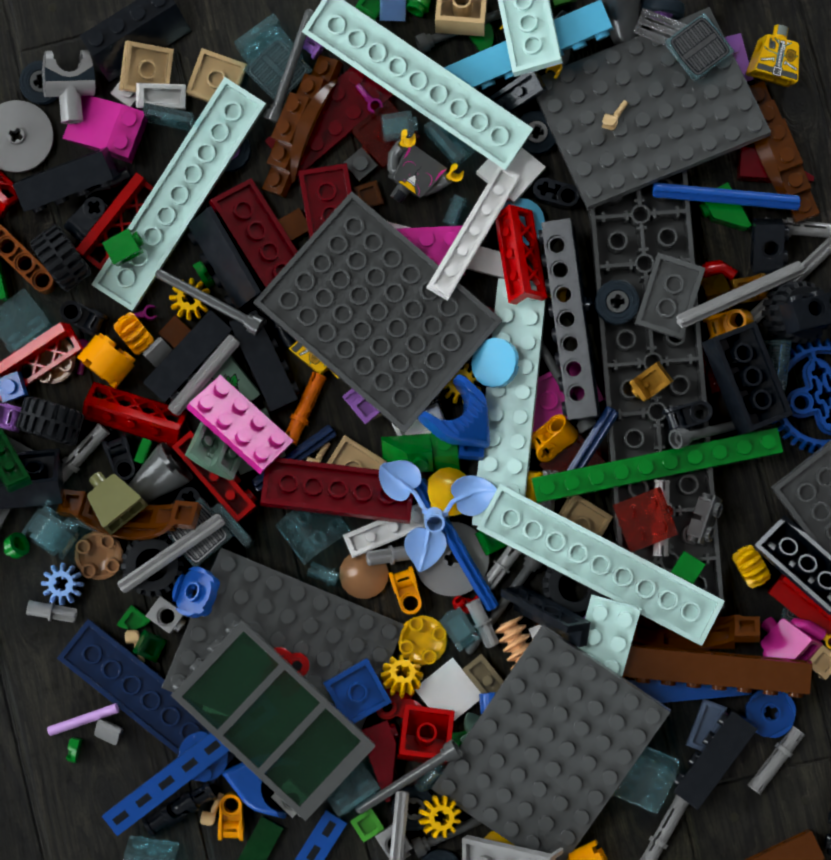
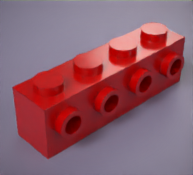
M190 430L172 448L238 523H241L258 508L254 503L258 499L249 489L244 491L238 485L241 480L237 475H235L233 480L222 478L185 456L194 436V433Z

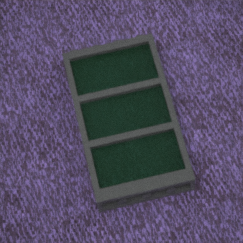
M243 619L238 623L233 620L224 630L227 635L221 641L216 638L206 649L209 654L203 660L200 657L197 658L189 667L192 672L186 678L181 676L171 686L174 689L171 696L306 821L376 745Z

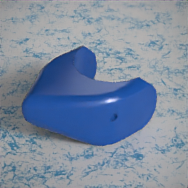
M458 374L453 379V384L462 396L464 403L462 416L454 420H440L430 413L423 411L418 417L419 422L437 438L448 444L488 448L490 446V431L486 398L470 380Z
M262 753L249 759L259 768L272 753ZM281 755L264 774H267L268 771L279 765L299 766L300 760ZM243 762L222 772L223 777L249 808L256 812L285 819L287 817V812L274 807L268 802L263 791V781Z

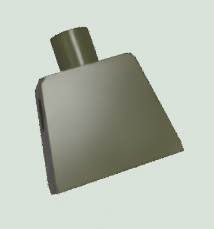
M97 472L89 479L94 489L87 494V498L101 526L110 535L148 506L143 498L116 474H112L106 479L101 472Z

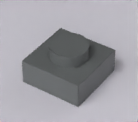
M362 147L343 162V164L347 163L348 170L359 183L378 168V165Z

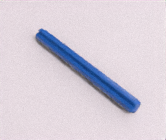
M654 183L652 194L655 198L798 210L801 203L800 196L666 183Z
M422 478L420 485L415 490L428 509L431 508V502L427 493L428 482L425 478ZM448 516L444 517L445 526L442 532L445 534L449 548L486 611H492L499 606L496 598Z

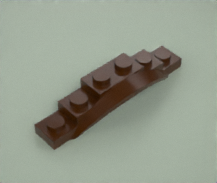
M319 55L311 75L304 74L297 93H289L271 135V138L276 141L266 162L271 168L262 187L264 191L286 198L291 184L296 180L305 149L316 122L337 84V77L343 65L339 60Z
M764 81L749 86L771 130V136L753 143L770 182L778 194L800 196L801 203L799 209L790 210L795 224L819 216L820 212L810 191L811 185L802 166V158L785 118L782 119L775 100L771 99Z
M64 489L63 503L58 505L56 512L60 516L75 517L87 526L113 537L127 540H146L158 537L167 531L176 532L177 528L195 530L202 506L198 502L175 500L174 504L148 505L112 535L101 526L85 491Z
M731 615L716 618L702 646L646 617L639 616L632 643L710 651V649H735V642H760V616Z

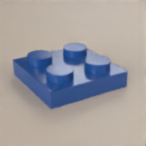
M368 658L361 660L323 682L335 706L354 724L391 703Z

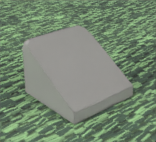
M158 337L143 352V355L157 368L173 349L161 337Z
M100 719L97 721L94 735L112 745H117L124 729L110 721Z

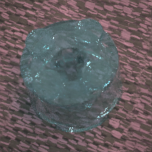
M44 505L42 509L38 508L21 534L26 537L29 533V537L32 538L31 542L54 557L59 553L58 557L63 561L80 536L77 533L78 526L68 519L62 522L57 518V512Z

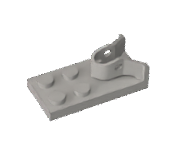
M466 835L462 838V860H555L563 854V848L561 847L552 853H546L471 835Z

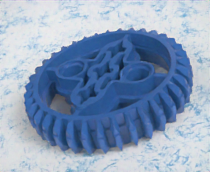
M816 339L814 347L812 343L807 342L805 344L806 349L801 344L796 346L798 353L793 349L789 350L790 359L788 358L787 373L800 360L807 357L809 361H807L802 369L805 387L791 391L786 398L793 417L805 418L814 416L818 429L823 434L831 435V423L827 424L826 422L829 415L831 417V387H829V385L831 386V367L825 360L816 358L817 354L831 355L830 339H825L824 346H822L821 340ZM815 368L817 371L821 370L822 375L819 376V379L817 375H812V371H814ZM814 389V393H808L810 390ZM822 392L823 394L829 395V398L826 400V402L824 399H819V395H821ZM796 397H801L805 400L806 407L804 410L796 408L794 403ZM787 417L778 420L781 426L777 427L778 432L783 429L786 431L782 438L785 440L791 435L793 439L790 445L792 446L800 441L799 450H804L807 444L809 445L808 453L811 454L814 452L815 447L818 450L831 440L815 439L802 434L794 428Z

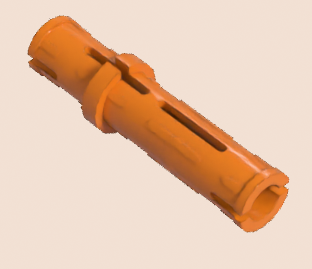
M312 372L297 409L290 416L291 421L285 432L294 440L292 444L296 446L304 427L309 424L310 413L327 379L316 372Z

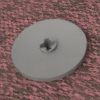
M12 100L1 103L0 170L10 173H23L33 170L42 164L51 152L54 141L51 122L38 106L30 102ZM20 131L22 139H17L13 142L11 134H17Z
M451 522L484 578L489 565V555H485L475 535L477 531L466 524ZM447 544L439 560L422 572H418L416 569L417 574L424 585L437 594L444 596L466 594L472 591L473 587L459 563H453L452 566L447 565L448 561L444 557L452 552Z

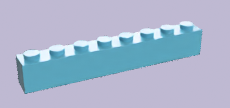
M602 0L554 19L561 56H564L563 51L573 48V51L587 46L586 41L596 38V41L610 36L609 31L614 30ZM506 41L444 67L473 88L482 87V90L496 85L495 80L502 77L505 80L515 77L512 73Z

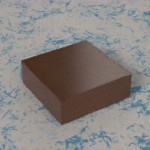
M377 180L353 187L354 193L371 208L384 205Z
M300 208L278 220L291 242L308 233L307 221Z
M174 315L158 334L175 348L191 330Z

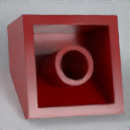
M405 704L397 759L424 763L439 754L443 744L452 739L455 711ZM445 761V762H443V763L440 764V765H445V766H446L448 762Z

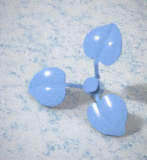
M398 460L383 463L379 468V480L384 492L390 498L397 501L406 500L410 493H412L421 507L422 513H424L425 528L417 527L412 529L404 541L405 551L418 572L431 567L443 555L447 545L445 534L442 532L445 526L444 517L448 516V512L453 504L456 503L460 513L467 516H475L482 513L488 507L497 490L490 481L482 477L463 476L451 485V493L454 498L450 500L444 511L437 507L427 509L415 490L421 483V473L414 463Z

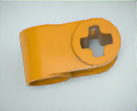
M733 309L703 319V323L707 324L710 334L709 339L739 328L735 323V318L739 313L744 319L740 327L754 322L753 315L745 309Z
M557 414L533 432L531 448L536 450L538 460L541 462L550 461L577 439L578 431L562 414Z
M409 566L407 570L394 574L389 572L394 594L397 596L402 612L410 616L417 614L421 610L422 601L417 588L418 583L413 567ZM408 597L417 599L418 605L416 609L411 611L405 609L403 604L405 599Z
M228 792L221 799L219 805L218 841H222L223 838H239V841H244V802L236 792ZM226 799H236L239 805L236 810H229L225 805Z

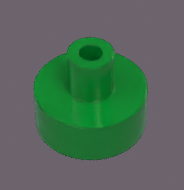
M12 533L4 540V553L11 558L20 559L30 550L27 538L21 533Z

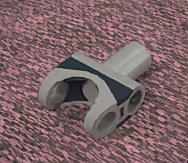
M80 50L78 69L71 72L64 71L57 65L52 51L44 52L42 65L44 97H59L61 123L63 124L82 123L81 96L95 95V74L89 50Z

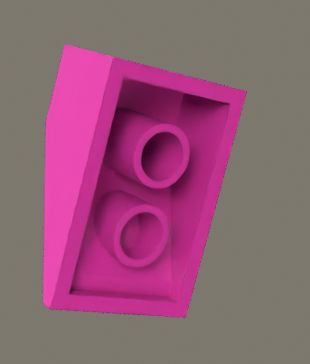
M81 96L83 122L68 124L63 139L94 151L108 147L112 157L132 164L149 120L146 112L93 96Z

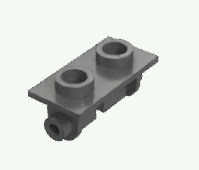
M703 493L702 497L699 496L694 514L702 517L701 520L691 519L686 533L688 536L687 541L699 543L707 547L708 542H711L714 537L715 528L713 527L716 518L721 516L723 510L722 499L716 495H713L712 498V495Z

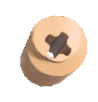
M523 615L500 624V627L495 631L496 634H504L499 643L508 644L503 649V653H512L506 659L507 662L517 663L530 644L526 643V640L531 636L530 633H522L527 625L518 624Z

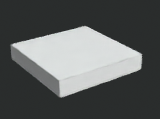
M523 148L520 149L508 169L521 177L507 200L514 205L546 170V166ZM487 159L477 170L476 175L488 183L498 165Z
M453 657L421 682L420 689H414L428 707L455 711L454 720L479 701V694H481Z

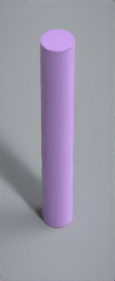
M115 703L48 726V734L53 736L119 713V707Z

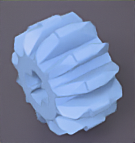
M61 563L60 571L56 565H52L51 570L53 574L44 572L43 575L49 578V581H42L41 586H48L49 589L45 590L43 595L47 596L53 593L50 597L51 603H54L59 597V605H65L66 598L70 603L75 602L72 594L81 596L82 593L76 590V587H83L84 582H77L76 579L81 578L82 573L78 572L72 575L76 568L74 565H71L67 570L66 563ZM60 578L68 581L65 584V590L63 588L58 589L57 585L60 584Z

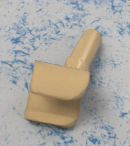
M623 100L614 112V115L605 113L602 128L608 130L616 129L619 117L628 105L627 101Z
M328 442L321 447L316 459L308 457L306 461L321 463L324 454L331 444Z
M127 630L125 632V643L134 644L135 648L140 638V633L138 630ZM137 655L141 661L146 662L144 657Z
M218 793V799L214 801L211 812L202 811L200 819L202 825L212 826L215 823L217 809L224 794Z

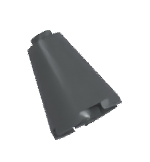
M602 0L614 30L609 31L613 44L617 45L637 37L640 0Z
M162 442L156 446L128 486L149 504L188 485L194 479V476L184 460L181 462L176 457L178 455L177 452L169 444Z

